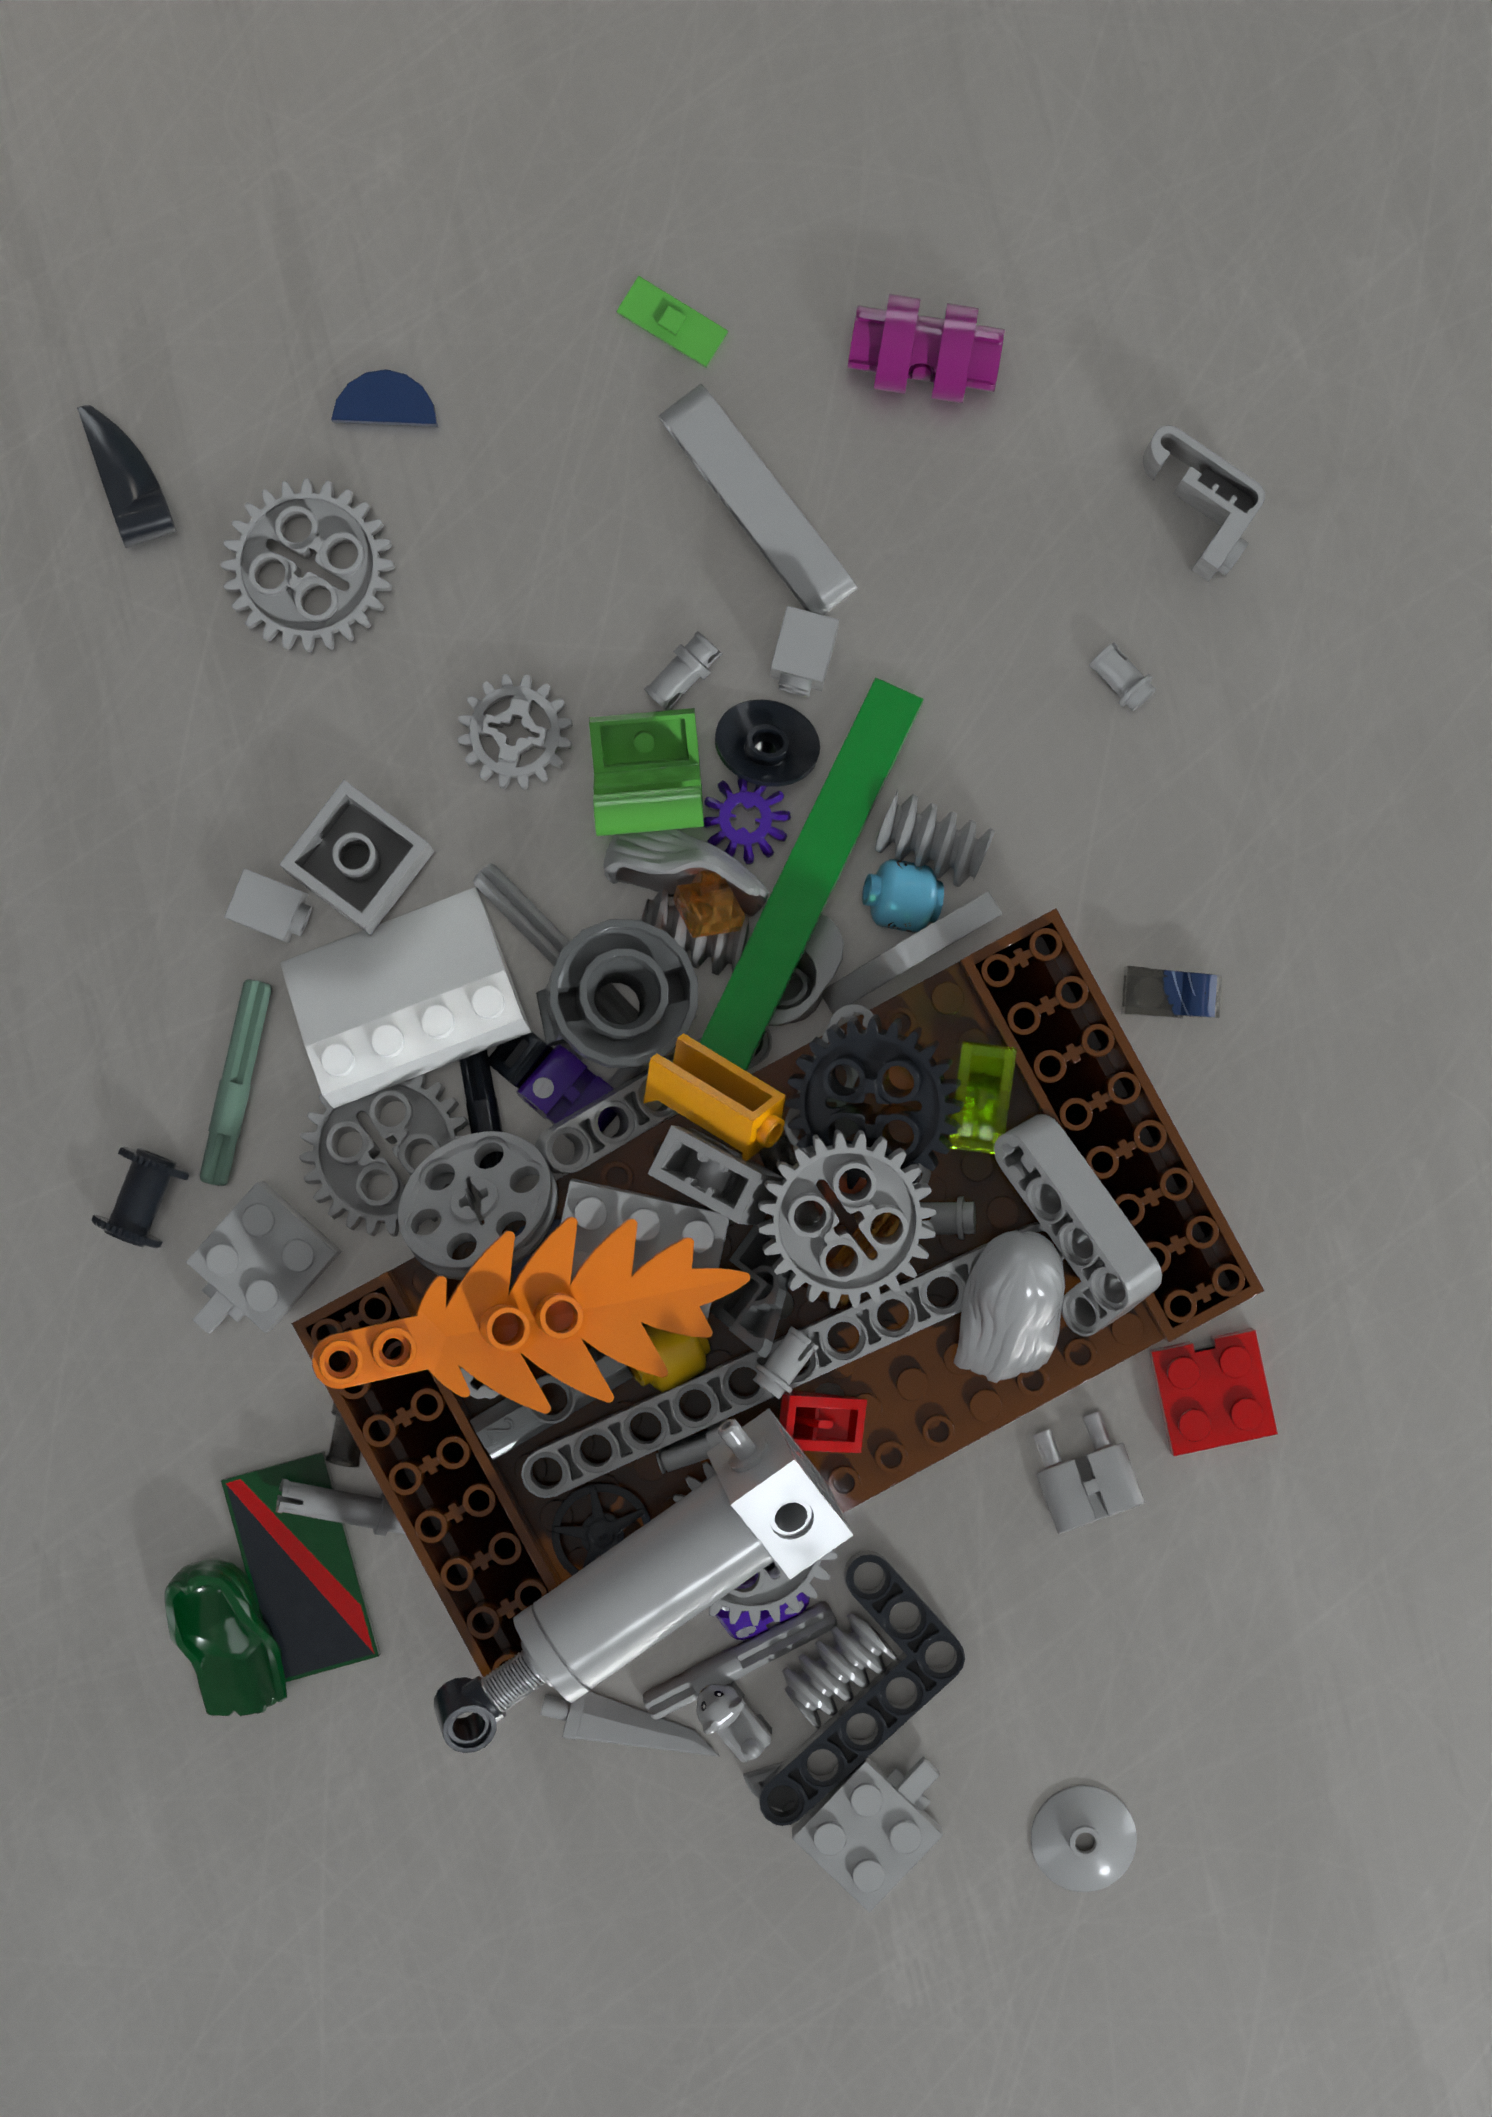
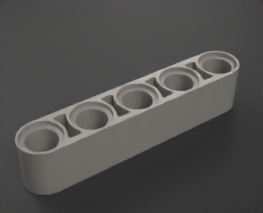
M702 384L696 386L659 415L661 422L806 611L825 615L858 589L842 564Z
M768 1028L748 1070L767 1058L772 1049V1036ZM674 1054L670 1055L666 1059L673 1063ZM648 1069L547 1128L539 1135L535 1147L542 1154L553 1173L565 1174L580 1171L677 1113L664 1104L654 1111L643 1103V1091L647 1082ZM605 1108L614 1110L620 1121L617 1133L610 1138L603 1135L598 1127V1117ZM562 1134L569 1137L575 1147L572 1160L565 1165L559 1163L554 1158L552 1152L555 1139Z

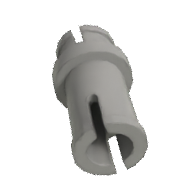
M699 631L694 634L695 636L685 647L680 644L673 651L677 656L644 689L666 710H672L675 703L699 677L705 680L711 673L708 669L709 666L722 655Z

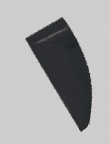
M84 405L77 407L125 548L176 532L163 491L149 464L136 445L115 423L93 406Z

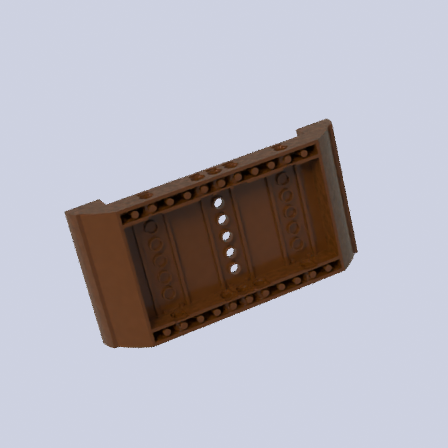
M1057 908L870 1009L873 1015H879L883 1030H888L896 1018L901 1019V1034L907 1037L917 1027L922 1028L918 1044L924 1048L937 1040L940 1044L932 1056L935 1061L938 1062L944 1059H952L953 1061L952 1065L943 1074L944 1078L961 1080V1085L957 1090L949 1094V1098L964 1102V1107L960 1112L948 1114V1117L959 1122L961 1127L957 1134L942 1133L953 1145L947 1154L932 1150L937 1156L939 1164L931 1171L928 1185L932 1192L919 1200V1202H957L958 1196H964L965 1202H975L976 1232L975 1234H965L964 1240H959L958 1234L935 1235L933 1238L919 1239L918 1243L927 1250L929 1257L928 1259H921L912 1256L909 1262L918 1275L986 1244L1005 1232L1014 1231L1027 1224L1038 1222L997 1163L994 1146L996 1140L1002 1134L1038 1114H1046L1054 1118L1062 1127L1155 1256L1161 1267V1284L1157 1290L1128 1313L1088 1337L1080 1336L1073 1332L1066 1324L1061 1312L1057 1344L1048 1362L1036 1371L1020 1373L1016 1377L1000 1380L997 1383L988 1381L986 1376L978 1375L972 1372L971 1369H960L953 1363L959 1343L962 1313L959 1312L792 1388L793 1390L815 1392L816 1388L821 1384L834 1383L840 1386L847 1397L867 1399L861 1453L803 1451L827 1482L842 1513L1164 1339L1167 1342H1171L1265 1291ZM861 1014L857 1016V1019L862 1025L864 1016ZM846 1022L843 1025L839 1026V1028L845 1031V1035L847 1034ZM810 1042L752 1073V1075L785 1094L786 1101L789 1096L798 1092L797 1089L787 1083L788 1079L793 1074H806L796 1064V1060L801 1054L814 1057V1053L809 1046ZM837 1065L835 1068L836 1078L840 1084L845 1086L847 1081L846 1071L843 1066ZM901 1066L889 1068V1079L894 1086L903 1090L913 1088L914 1079L909 1070ZM858 1076V1078H857V1080H856V1082H855V1084H854V1087H858V1086H859V1083H860V1078H859V1076ZM870 1093L865 1101L862 1102L872 1105L874 1114H879L885 1105H889L877 1103L873 1093ZM827 1101V1104H828L829 1106H831V1107H836V1106H837V1103H836V1102H828V1101ZM919 1101L895 1104L912 1107L915 1110L922 1109V1104ZM846 1102L845 1105H848V1104H858V1103ZM785 1104L782 1115L784 1122L790 1109ZM677 1114L640 1134L582 1170L568 1173L557 1179L558 1206L554 1219H562L568 1188L572 1178L707 1207L648 1174L671 1125L696 1129L742 1155L743 1153L681 1114ZM901 1120L889 1122V1132L894 1139L903 1143L913 1141L914 1133L909 1124ZM804 1128L800 1129L799 1139L806 1134ZM783 1130L780 1138L772 1147H764L750 1158L782 1177L784 1176L776 1165L778 1160L786 1162L791 1166L798 1162L794 1155V1146L787 1139L785 1130ZM856 1133L849 1135L845 1140L853 1141ZM844 1172L839 1180V1189L848 1194H855L866 1186L867 1181L860 1178L852 1190L847 1189V1173ZM823 1179L818 1180L816 1183L817 1188L830 1203L839 1219L837 1226L845 1225L866 1256L870 1259L875 1258L877 1251L864 1236L855 1221L854 1216L858 1211L852 1214L847 1212L828 1183ZM805 1201L796 1208L794 1220L804 1226L813 1225L821 1218L823 1206L816 1201ZM890 1212L877 1215L872 1221L871 1233L877 1237L892 1235L898 1228L899 1217ZM766 1214L764 1219H772V1215ZM931 1217L922 1219V1221L931 1220ZM516 1220L509 1223L502 1231V1234L505 1231L515 1233L522 1226L526 1225V1221ZM738 1223L728 1225L719 1268L740 1270L729 1259L754 1225ZM1036 1232L1045 1236L1049 1241H1051L1054 1244V1242L1049 1237L1047 1232ZM470 1241L459 1245L454 1250L452 1259L463 1260L469 1257L476 1249L477 1243ZM847 1245L832 1247L826 1256V1264L834 1269L848 1267L855 1256L854 1249ZM414 1257L291 1324L312 1361V1354L316 1345L329 1335L415 1316L425 1291L439 1275L426 1269ZM1064 1258L1062 1262L1065 1278V1295L1080 1283L1081 1280ZM902 1272L896 1276L898 1283L911 1278ZM937 1277L927 1287L928 1300L935 1306H948L957 1296L956 1283L949 1277ZM446 1278V1305L461 1280ZM805 1282L794 1291L788 1287L787 1291L792 1296L794 1302L793 1309L787 1317L779 1319L774 1340L786 1335L790 1327L797 1330L852 1305L848 1294H841L836 1308H831L826 1291H822L819 1297L814 1302H811L807 1298L808 1283ZM886 1284L879 1287L880 1291L889 1288ZM861 1293L860 1301L869 1297V1293ZM896 1299L886 1300L882 1303L877 1312L879 1323L888 1329H896L904 1325L908 1318V1309L905 1303ZM718 1300L711 1302L710 1311ZM710 1311L707 1321L713 1334L707 1338L711 1351L706 1354L707 1365L703 1372L753 1350L729 1331V1327L710 1313ZM839 1322L831 1327L827 1339L831 1347L837 1351H849L856 1346L859 1340V1332L853 1324ZM391 1338L384 1343L382 1351L386 1358L392 1359L400 1354L402 1346L398 1339ZM583 1340V1342H584V1344L586 1345L587 1349H589V1348L592 1347L591 1345H589L587 1342H585V1341ZM336 1351L329 1358V1365L335 1371L343 1370L348 1364V1355L345 1351ZM521 1354L535 1379L547 1374V1372ZM803 1366L799 1373L804 1371L807 1366ZM740 1367L734 1370L729 1377V1384L733 1392L740 1396L754 1394L760 1387V1385L753 1381L757 1372L749 1367ZM428 1369L344 1389L326 1386L483 1677L489 1675L490 1672L492 1673L493 1670L496 1671V1668H499L506 1661L508 1662V1659L518 1655L523 1650L521 1647L522 1640L514 1626L513 1617L530 1605H533L534 1602L572 1576L560 1564L552 1545L554 1517L562 1502L570 1494L590 1484L608 1483L618 1485L629 1490L640 1499L652 1520L676 1503L672 1498L674 1494L686 1496L692 1492L685 1480L688 1475L702 1482L707 1478L702 1463L707 1461L711 1464L710 1459H706L671 1472L665 1470L666 1473L662 1474L656 1458V1453H658V1450L555 1497H537L528 1491L523 1484L521 1474L523 1464L535 1449L661 1392L650 1383L644 1387L641 1386L635 1377L611 1390L614 1395L612 1402L607 1403L596 1399L569 1415L564 1421L552 1425L495 1460L491 1458L483 1446L470 1419L506 1398L501 1394L492 1399H476L471 1395L466 1398L461 1397L441 1384ZM473 1378L472 1382L474 1385L480 1388L483 1383ZM548 1383L540 1387L551 1406L549 1413H557L566 1406L567 1394L560 1385ZM693 1389L682 1395L680 1407L686 1416L697 1419L708 1414L711 1409V1402L706 1393ZM782 1396L780 1399L776 1397L768 1399L728 1419H735L743 1427L764 1411L770 1409L779 1420ZM638 1413L631 1420V1430L635 1437L640 1440H654L661 1433L660 1420L652 1413ZM707 1428L702 1429V1430H700V1431H698V1432H696V1433H694V1434H697V1433L706 1431ZM602 1435L588 1436L582 1442V1453L592 1463L605 1462L612 1454L610 1442ZM543 1457L534 1462L532 1471L537 1482L550 1486L555 1485L562 1479V1468L553 1458ZM597 1492L603 1512L621 1518L637 1511L628 1500L617 1494ZM591 1494L581 1497L569 1507L562 1519L561 1526L583 1525L584 1521L592 1515ZM641 1517L623 1529V1540L644 1526ZM560 1534L561 1546L566 1557L576 1568L581 1570L588 1553L582 1544L581 1538Z

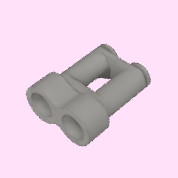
M724 1419L707 1427L706 1431L685 1437L659 1449L658 1453H656V1458L662 1474L666 1473L665 1470L671 1472L709 1459L706 1452L723 1441L718 1434L720 1425L729 1419Z

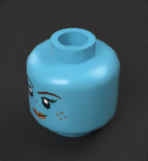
M889 859L882 863L876 875L868 874L862 892L863 905L870 906L872 919L878 926L913 933L926 928L929 922L934 923L938 920L944 900L943 882L937 880L930 866L917 867L913 862Z

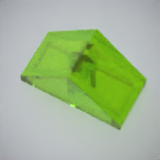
M962 1041L956 1079L961 1080V1085L954 1091L953 1099L964 1102V1107L960 1112L951 1114V1118L961 1124L957 1134H949V1141L953 1145L952 1149L995 1154V1142L1006 1130L1017 1048Z

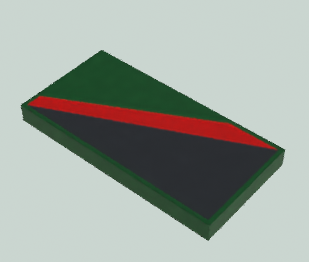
M325 1451L221 1480L246 1574L256 1594L261 1619L266 1623L282 1650V1665L286 1682L381 1655L345 1523L276 1512L277 1496L282 1493V1491H279L282 1479L335 1490Z

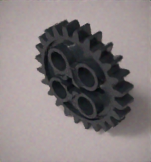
M874 1014L869 1020L867 1029L863 1030L860 1021L855 1016L847 1022L846 1035L836 1024H833L827 1030L830 1045L824 1040L815 1037L809 1046L816 1058L801 1054L796 1060V1064L806 1074H793L787 1082L790 1086L800 1091L799 1094L791 1095L785 1101V1106L800 1110V1114L789 1121L788 1128H804L806 1133L796 1145L800 1148L812 1146L813 1136L816 1134L822 1139L826 1147L833 1145V1136L836 1130L835 1121L840 1118H847L855 1122L859 1130L864 1132L866 1147L871 1148L880 1136L884 1137L887 1141L886 1156H889L901 1147L906 1153L901 1169L913 1164L919 1166L920 1163L925 1168L933 1171L938 1166L939 1161L932 1150L947 1154L953 1146L942 1133L957 1134L961 1127L959 1122L948 1117V1114L960 1112L964 1107V1102L949 1098V1094L959 1088L961 1080L945 1079L943 1075L952 1065V1059L936 1062L932 1056L940 1043L936 1040L923 1048L918 1044L922 1032L920 1027L914 1029L908 1037L902 1035V1022L900 1018H896L888 1030H883L879 1015ZM845 1064L853 1067L859 1074V1086L849 1088L840 1084L835 1075L836 1066ZM901 1066L909 1070L914 1079L913 1088L903 1090L894 1086L889 1079V1068ZM870 1093L875 1094L877 1103L889 1104L885 1105L879 1114L873 1113L872 1105L862 1103ZM834 1098L838 1101L858 1104L831 1107L827 1104V1099ZM919 1101L922 1104V1109L915 1110L912 1107L895 1104ZM901 1120L909 1124L914 1133L913 1141L902 1143L895 1140L889 1132V1122ZM845 1140L846 1144H852L853 1142ZM854 1168L845 1171L847 1173V1189L852 1190L861 1177L866 1178L867 1181V1173L864 1170ZM921 1173L912 1182L913 1184L917 1183L919 1179L922 1177Z

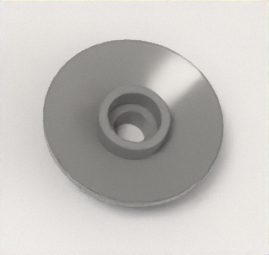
M1079 1785L1065 1788L1055 1793L1041 1806L1033 1821L1031 1846L1038 1866L1051 1881L1068 1890L1091 1892L1113 1884L1129 1868L1136 1851L1137 1834L1130 1812L1115 1795L1099 1787ZM1081 1833H1090L1094 1836L1095 1844L1090 1850L1081 1851L1075 1846V1840Z

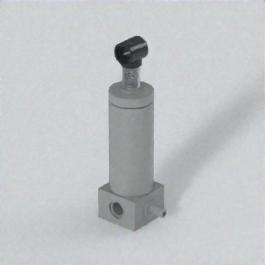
M767 1409L743 1427L735 1419L723 1422L718 1430V1434L723 1441L706 1452L716 1472L715 1476L534 1602L533 1605H530L513 1617L514 1626L522 1640L521 1647L523 1650H521V1653L508 1659V1662L506 1661L505 1664L496 1668V1671L490 1672L486 1677L477 1676L474 1679L467 1677L454 1678L444 1683L437 1690L434 1697V1710L442 1736L450 1748L462 1753L477 1752L485 1748L495 1736L497 1731L496 1723L506 1717V1710L524 1699L528 1694H531V1692H534V1690H537L544 1683L554 1687L570 1703L575 1702L592 1690V1688L602 1683L772 1562L776 1561L791 1580L853 1536L827 1482L770 1409ZM473 1712L467 1717L457 1718L464 1713Z

